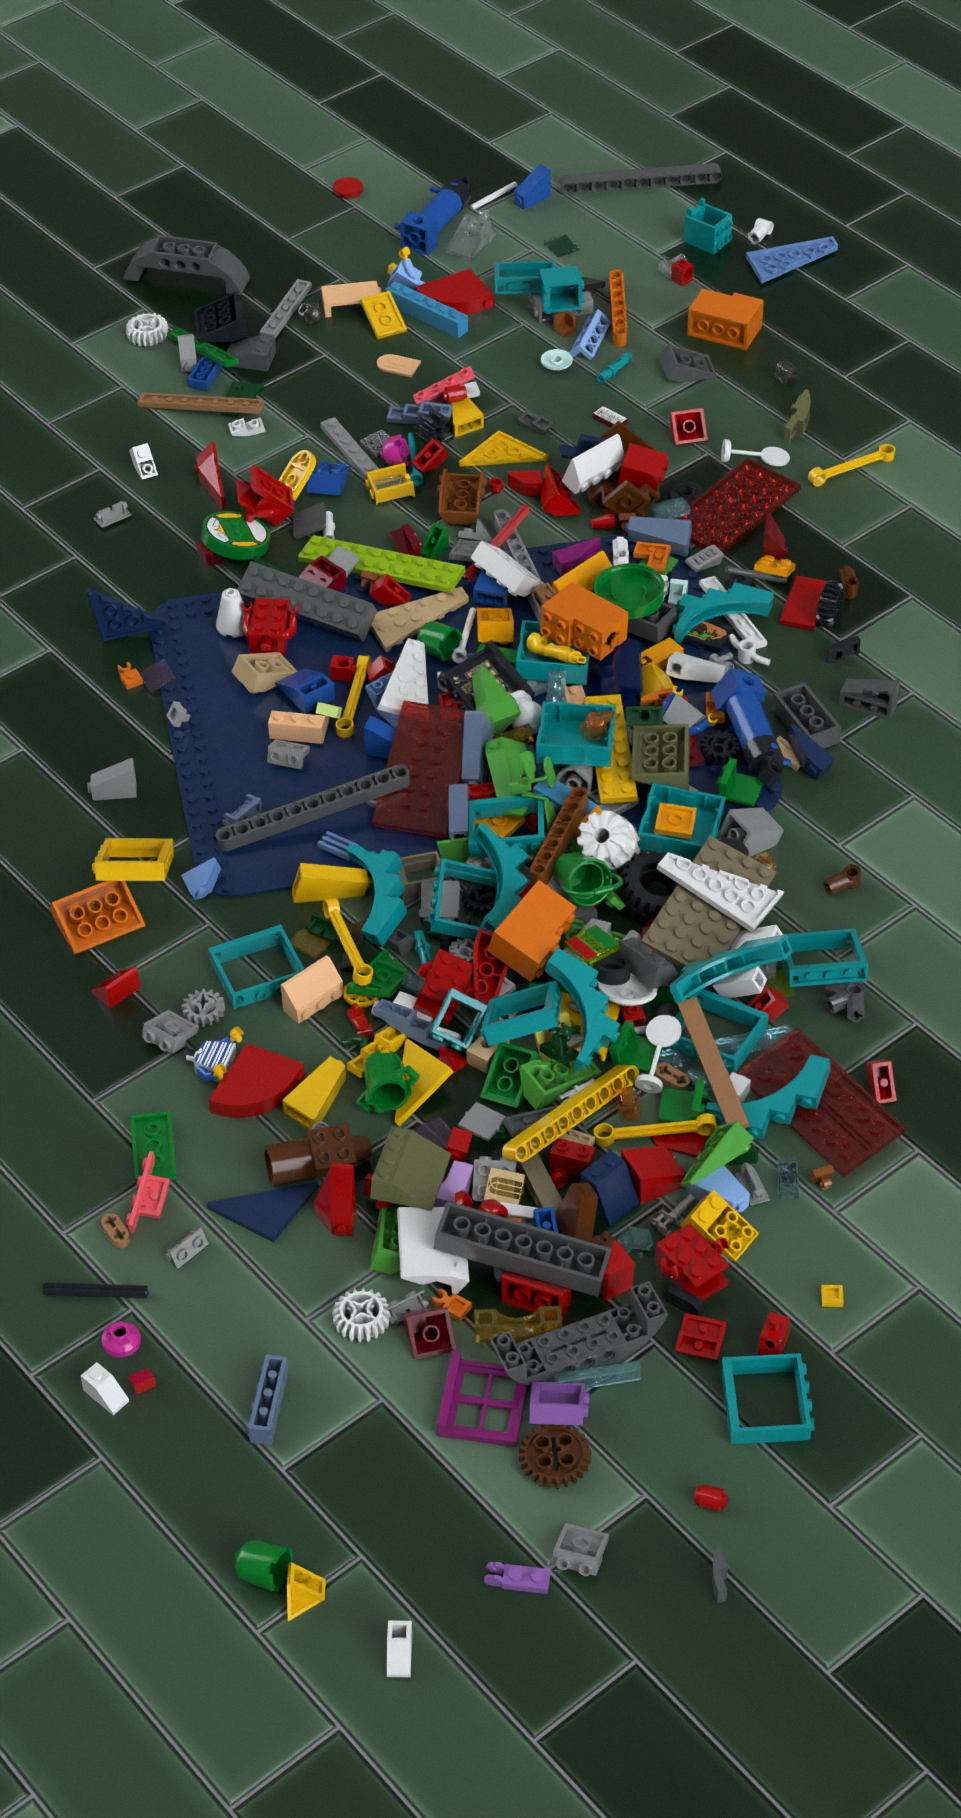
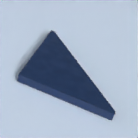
M90 588L86 589L103 642L169 626L166 619Z
M311 1182L208 1202L207 1209L274 1242L319 1188L318 1182Z

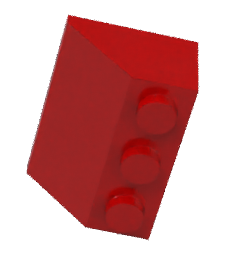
M511 1271L502 1275V1303L563 1321L571 1303V1289Z

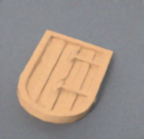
M393 354L383 355L377 360V367L380 370L406 377H412L421 364V360Z

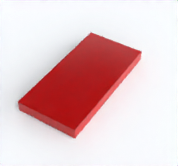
M796 576L781 615L780 624L814 631L817 623L816 615L819 599L827 581Z

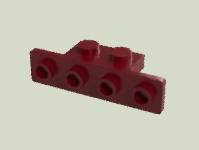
M408 523L402 525V528L390 532L400 553L421 557V541L417 539L415 530L411 529Z

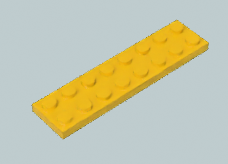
M621 694L585 697V704L616 705V725L610 767L594 766L600 804L637 802L638 796L635 780L632 779V760Z

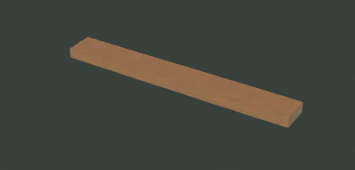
M142 393L137 404L138 407L260 414L264 406V399Z
M697 997L677 1003L726 1124L737 1121L744 1129L748 1128L749 1122Z

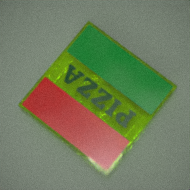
M597 925L564 941L565 947L588 966L620 949L619 943Z

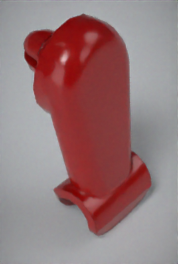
M354 1003L352 1008L347 1010V1016L357 1029V1034L367 1037L374 1035L372 1023L369 1024L364 1009Z

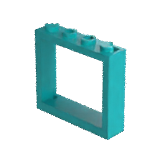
M556 261L494 262L495 294L540 293L539 269L557 268ZM498 286H503V290H498Z
M544 793L533 794L544 797ZM522 795L469 800L468 846L471 859L488 857L484 849L472 837L476 829V819L511 816L503 814L502 811L526 806L529 807L526 814L538 813V834L501 839L509 847L516 844L526 854L538 853L546 838L544 801L522 797Z
M442 858L439 866H435L434 869L436 880L433 882L432 891L435 893L430 901V907H433V910L430 911L428 923H431L430 931L475 941L480 927L439 918L444 875L496 887L495 905L497 898L495 870Z
M281 925L208 948L210 963L234 1009L282 994L281 984L304 970ZM280 945L294 973L234 992L221 963Z
M856 929L787 934L793 952L852 947L857 960L794 966L790 954L785 960H781L789 987L868 981V962ZM794 976H798V980H793Z
M557 980L489 999L486 1014H484V1021H482L483 1026L480 1029L481 1036H483L484 1040H487L488 1046L557 1027L563 1000ZM545 1004L543 1009L498 1021L499 1017Z
M701 989L691 995L690 998L697 997L702 1009L753 1028L733 1056L719 1051L727 1071L735 1073L768 1029V1014L708 990ZM679 1011L675 1018L680 1022L683 1030L686 1025ZM680 1036L674 1045L668 1047L700 1060L694 1044L689 1038Z
M801 1353L722 1357L721 1373L730 1444L810 1440L811 1431H815L814 1418H810L809 1412H812V1401L807 1399L809 1381L804 1379V1375L807 1374V1368L805 1363H802ZM794 1372L801 1425L740 1428L733 1375Z

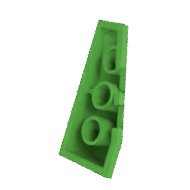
M505 737L485 742L486 756L497 798L518 796L511 794L509 782L510 780L522 778V775L525 773L523 763L517 756L519 753L527 751L525 743Z
M737 1121L718 1126L704 1145L706 1150L698 1154L696 1159L699 1162L689 1169L680 1185L682 1187L691 1186L740 1154L746 1153L750 1149V1143L754 1137Z
M402 1205L380 1209L370 1269L390 1275L400 1271L397 1209L403 1207Z

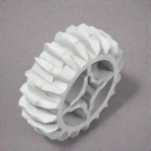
M156 313L137 314L136 317L128 320L126 324V335L129 341L133 342L134 345L138 344L139 347L142 345L152 347L154 344L163 343L169 332L165 318L161 317V315H156Z
M364 1287L361 1291L357 1292L354 1288L352 1294L346 1291L345 1297L340 1296L339 1302H335L332 1312L333 1324L338 1333H342L343 1338L349 1336L351 1342L354 1339H358L359 1343L362 1339H366L369 1342L371 1337L377 1339L378 1334H384L385 1328H388L391 1313L385 1309L389 1307V1304H387L385 1297L381 1298L380 1292L374 1294L372 1289L366 1292ZM374 1310L378 1313L377 1317L373 1316L372 1312ZM347 1313H349L351 1317L349 1320H347V1318L345 1317Z

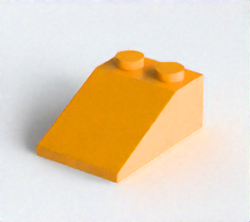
M476 608L478 642L485 644L490 640L499 642V644L513 642L514 620L511 608Z

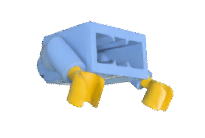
M408 247L399 251L400 258L404 260H401L398 265L392 263L388 266L387 272L391 276L387 285H391L396 281L414 290L416 286L425 284V282L420 280L422 272L413 267L410 258L407 257L410 255Z

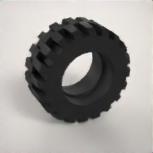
M641 852L639 856H633L626 863L622 871L621 878L623 879V884L617 888V893L626 905L623 909L626 912L629 911V915L632 918H638L641 923H649L652 918L657 917L678 885L676 881L656 869L659 862L667 854L666 852ZM645 880L657 881L663 884L670 894L666 896L653 895L646 891L640 882Z

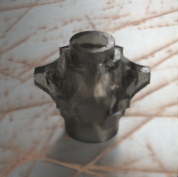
M318 302L312 304L303 303L299 307V314L303 316V320L307 322L308 326H311L315 321H320L322 318V308L318 307Z

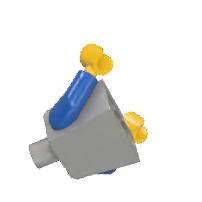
M677 686L673 687L672 693L663 702V721L667 724H689L690 736L704 731L709 726H715L718 719L715 721L710 719L713 713H710L706 718L704 714L682 697L683 689L681 692H676Z

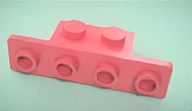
M471 366L414 394L413 397L416 405H420L421 401L428 402L432 399L435 403L443 402L442 391H444L445 387L463 386L464 383L475 378Z
M149 1151L148 1158L145 1157L143 1160L142 1169L144 1172L138 1178L137 1188L139 1189L137 1195L134 1194L132 1198V1213H128L126 1225H128L130 1233L133 1234L135 1233L139 1216L160 1220L170 1185V1179L151 1175L155 1164V1155L152 1151Z

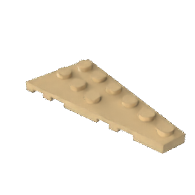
M461 586L454 588L452 593L441 592L377 612L370 628L387 653L391 650L392 646L395 644L400 645L408 636L413 637L418 634L425 623L436 619L440 620L444 618V614L447 612L455 611L468 603L469 597Z

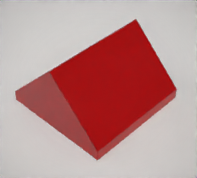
M703 408L670 413V433L675 445L708 441Z
M137 967L120 970L93 988L91 992L105 1005L112 1008L141 988Z
M615 1240L604 1273L602 1300L606 1301L630 1290L633 1286L634 1261L619 1241Z

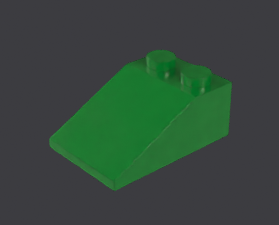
M505 1042L498 1043L480 1098L518 1109L525 1097L523 1095L519 1067L530 1061L539 1060L541 1056L537 1051Z

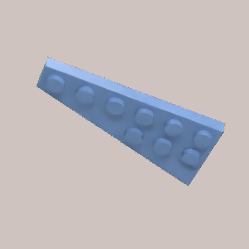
M832 236L746 252V259L760 282L764 283L837 251L838 244Z

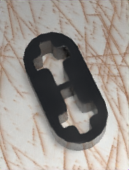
M670 1285L663 1295L669 1304L688 1314L698 1315L704 1307V1303L699 1297L676 1285Z

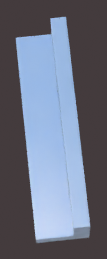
M599 309L586 319L569 352L573 357L580 352L589 360L594 357L611 323ZM590 337L594 338L595 343H592Z

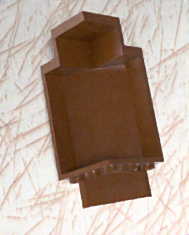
M620 421L616 422L599 436L609 439L619 434L625 455L630 443L653 449L650 444ZM620 471L614 472L607 479L603 478L596 485L588 487L589 501L601 510V516L609 513L615 514L616 520H618L619 514L636 513V517H649L648 507L660 498L659 486L658 489H653L645 483L638 489L626 480L617 487Z

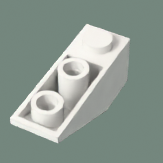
M675 652L668 659L666 675L685 680L718 683L724 676L726 666Z

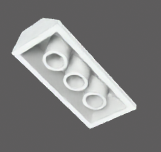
M616 434L571 460L562 482L574 494L586 491L589 486L596 485L603 478L607 479L612 473L621 470L625 453L620 435Z
M482 540L470 557L476 562L474 564L481 570L485 569V574L493 579L496 578V582L502 587L509 588L507 591L514 596L518 594L525 597L533 592L534 587L545 584L502 549Z

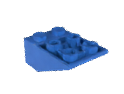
M320 461L307 481V492L340 496L343 493L351 466H346L345 463L333 465L328 461Z
M307 668L275 682L305 714L316 709L318 702L328 703L335 699L334 683L324 673Z

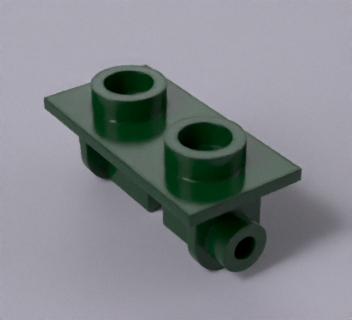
M311 914L312 922H308L305 927L308 933L320 937L324 932L322 935L323 939L334 944L341 942L331 921L322 916Z

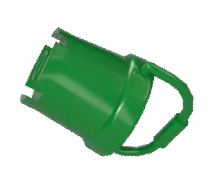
M575 851L569 854H562L553 866V872H555L554 881L561 887V890L567 893L575 904L583 907L594 906L600 903L608 893L613 892L614 889L619 888L623 884V879L617 874L611 873L610 867L604 861L594 857H585ZM613 878L618 881V882H617L616 884H614V885H612V879H613Z

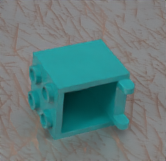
M700 198L699 204L694 209L688 208L686 210L683 242L715 254L732 239V214L705 203L704 198Z
M577 266L539 269L540 299L544 313L582 310V303H584V294H582L584 280H582V274L578 271Z

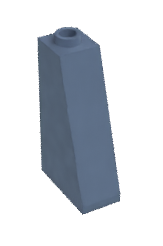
M630 516L629 523H626L625 528L629 541L671 545L670 553L688 557L692 532L691 520Z
M465 711L461 779L469 786L483 784L486 781L488 760L484 743L492 740L494 726L483 711Z
M468 784L449 785L450 840L451 838L468 837L469 830Z

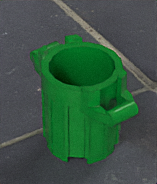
M376 1051L366 1059L363 1071L367 1089L356 1100V1104L366 1113L375 1110V1113L380 1115L384 1111L398 1109L407 1102L408 1097L412 1094L411 1086L415 1084L420 1075L411 1066L404 1067L400 1057L395 1052L382 1053ZM405 1073H406L408 1076H410L411 1078L408 1079V1080H406V1075H405Z

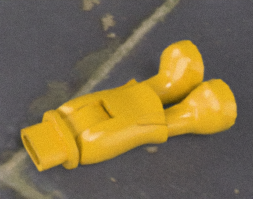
M532 632L527 639V649L530 653L553 659L556 658L571 664H584L586 662V657H583L579 651L567 646L556 645L551 639L545 636L541 637L536 632Z

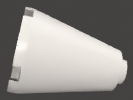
M228 588L222 592L216 628L223 636L227 634L232 635V637H240L245 634L242 628L245 612L242 608L243 600L240 593L233 588Z

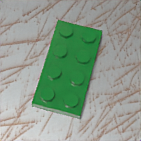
M171 1111L130 1115L136 1184L139 1176L143 1175V1160L145 1157L148 1158L149 1151L154 1152L155 1164L151 1175L176 1180L177 1170Z

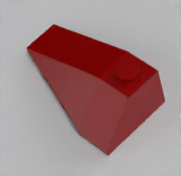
M211 442L196 457L197 464H194L195 474H198L199 481L220 508L225 510V498L217 460L215 442Z
M546 464L541 493L542 509L547 514L551 513L555 517L579 514L581 512L577 501H572V493L565 487L566 485L562 482L563 478L560 473L549 464Z
M479 928L473 945L474 989L478 991L475 1000L488 1006L489 999L499 996L508 965L487 951L493 933Z
M332 1163L325 1181L315 1198L314 1205L315 1215L331 1234L352 1237L356 1224L357 1208L354 1167L349 1164Z

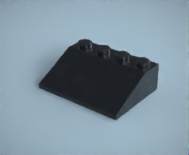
M237 291L194 309L196 338L198 342L241 341L248 336L245 306Z

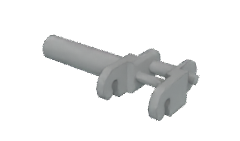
M688 1194L670 1213L660 1210V1215L657 1218L651 1219L652 1225L657 1227V1231L666 1236L671 1231L667 1232L665 1225L668 1222H673L680 1226L682 1220L678 1221V1216L695 1200V1197L692 1194ZM662 1218L666 1220L664 1223L660 1222Z

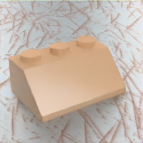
M271 711L268 721L269 739L323 744L330 717Z
M324 956L281 984L283 1011L299 1024L343 995V981L329 956Z

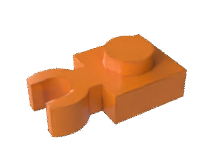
M126 662V668L118 665L120 680L127 690L143 684V678L136 668L131 669L129 662Z
M443 1289L438 1290V1295L442 1297L441 1299L432 1297V1304L434 1306L448 1307L450 1317L458 1322L472 1308V1302L455 1293L450 1297Z

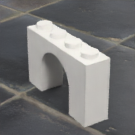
M777 925L756 928L753 933L749 930H743L738 934L730 950L738 949L746 941L783 934ZM759 966L716 981L713 987L719 995L728 999L760 994L767 978Z

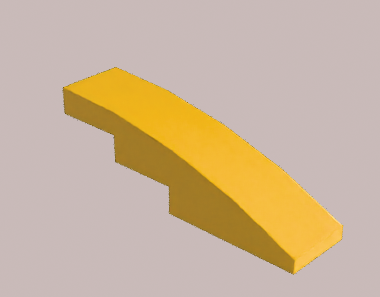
M389 1026L377 1033L372 1043L361 1048L360 1055L347 1062L346 1069L359 1078H363L366 1059L376 1051L382 1053L396 1052L405 1043V1040L410 1037Z

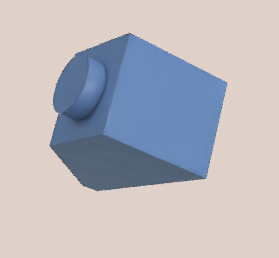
M215 857L181 875L195 901L204 898L214 888L221 870Z

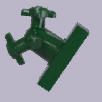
M626 706V726H630V729L633 730V726L663 725V706Z
M562 1022L561 1027L557 1026L547 1029L548 1032L552 1031L551 1041L540 1044V1052L562 1064L575 1061L579 1051L569 1047L567 1042L571 1040V1035L577 1034L581 1030L580 1025L569 1027L566 1026L565 1022Z

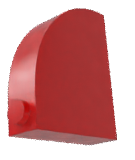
M471 269L415 287V291L465 315L494 307V294Z
M246 1043L209 1098L210 1113L230 1118H246L274 1110L282 1105V1100L305 1080L304 1063Z

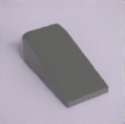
M398 928L394 930L385 943L401 956L415 948L413 936Z

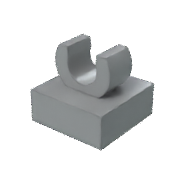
M173 701L166 716L174 727H180L182 721L188 722L191 715L186 714L187 710L183 708L180 702Z

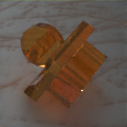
M634 1086L623 1087L618 1106L619 1113H623L626 1120L634 1122L641 1115L642 1097L641 1094L636 1095Z

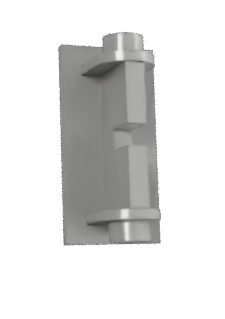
M120 501L112 505V510L108 507L97 511L94 520L103 528L129 517L131 514L126 509L128 508L127 503Z
M749 1163L742 1164L741 1172L735 1173V1176L750 1193V1206L770 1201L755 1168Z
M200 1227L195 1231L192 1230L180 1244L167 1250L166 1259L168 1261L173 1260L177 1269L209 1244L202 1228Z
M416 1290L410 1292L405 1296L406 1299L400 1302L398 1300L390 1302L389 1307L385 1309L391 1313L389 1323L396 1325L404 1321L402 1313H406L408 1309L410 1312L426 1309L429 1306L428 1301L421 1298L424 1290L419 1293Z

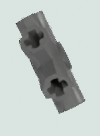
M863 981L826 984L825 994L831 996L825 998V1004L831 1014L847 1008V1017L852 1022H860L861 1019L865 1018Z

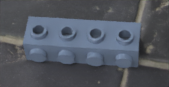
M266 1354L264 1364L260 1366V1381L255 1386V1402L251 1403V1418L246 1424V1434H249L250 1443L272 1446L289 1374L288 1358L285 1356Z

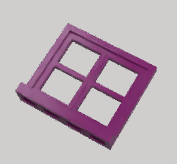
M452 1351L437 1421V1436L516 1447L528 1385L516 1383L513 1401L489 1398L493 1376L511 1379L503 1365L461 1359V1352ZM465 1373L488 1376L484 1397L460 1394ZM458 1403L482 1406L478 1428L454 1425ZM487 1407L511 1410L507 1432L483 1429Z

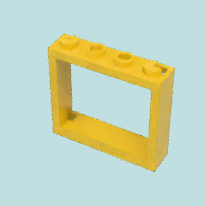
M106 838L103 845L100 846V851L98 850V857H95V863H92V870L96 876V881H165L174 857L173 839ZM110 857L158 858L157 861H108Z

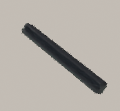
M44 1283L43 1294L54 1296L147 1298L149 1288L147 1285Z

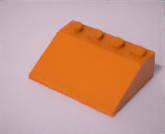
M125 881L102 882L54 901L50 907L58 928L75 955L146 926Z

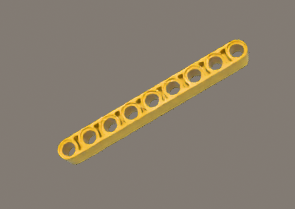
M616 1065L507 1142L502 1149L504 1159L516 1162H525L632 1086L635 1083L636 1077L639 1076L638 1068L632 1065Z

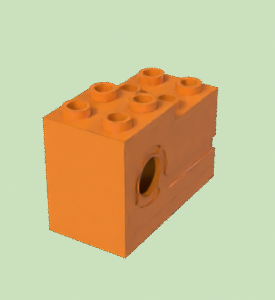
M702 288L688 309L687 335L747 350L762 327L764 300L738 293L730 296Z
M571 582L541 606L540 634L560 645L567 647L573 645L601 661L616 646H619L627 639L629 612Z
M538 880L494 931L487 951L528 981L532 982L535 977L539 979L545 971L544 967L547 965L548 960L556 949L560 948L558 945L561 940L560 936L563 933L566 935L571 929V923L576 917L574 913L577 907Z

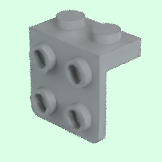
M424 880L421 883V909H419V917L424 919V922H428L430 911L433 910V907H430V901L435 893L432 891L434 880ZM443 881L439 918L454 921V919H459L460 883L458 881Z
M486 1156L474 1159L473 1200L479 1202L486 1201L484 1196L491 1167L516 1172V1161H507L504 1157H501L500 1161L492 1160V1157ZM499 1177L491 1179V1183L499 1181L500 1183L515 1186L514 1180ZM503 1184L497 1185L498 1189L514 1192L515 1187ZM490 1186L489 1191L495 1194L496 1189ZM496 1190L497 1195L514 1198V1193Z

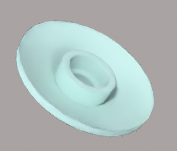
M561 349L546 351L541 356L542 365L551 370L566 369L573 362L572 355Z

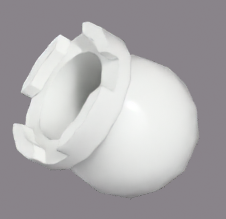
M518 690L511 695L515 698L521 714L511 723L514 731L523 736H532L540 728L542 707L532 701L531 696L524 690Z

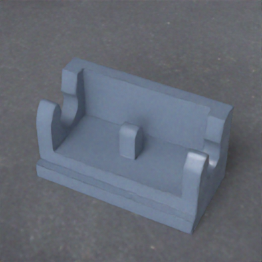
M247 794L245 797L251 801H244V804L233 814L225 813L223 816L227 819H223L222 824L227 826L261 814V799Z

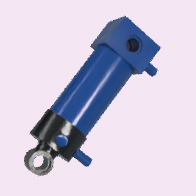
M460 176L457 179L448 180L441 189L432 186L430 192L436 193V195L419 213L410 211L400 221V224L396 223L394 225V228L400 230L401 248L408 247L411 251L427 256L438 245V234L471 201V180L469 177Z
M730 668L710 693L717 710L728 713L750 772L758 776L764 785L772 786L784 772L782 765L789 767L791 760L784 758L761 703L765 701L764 696L766 692L759 675Z

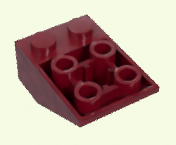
M322 555L309 563L298 577L338 592L347 587L346 571Z

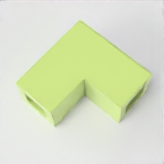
M318 702L316 714L340 719L342 707Z

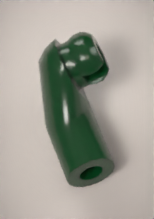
M354 1034L341 1037L343 1047L359 1044L361 1049L369 1044V1038Z

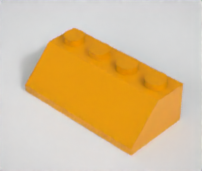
M600 551L552 582V587L558 593L571 582H574L594 593V582L597 576L604 570L612 567V564L605 552Z

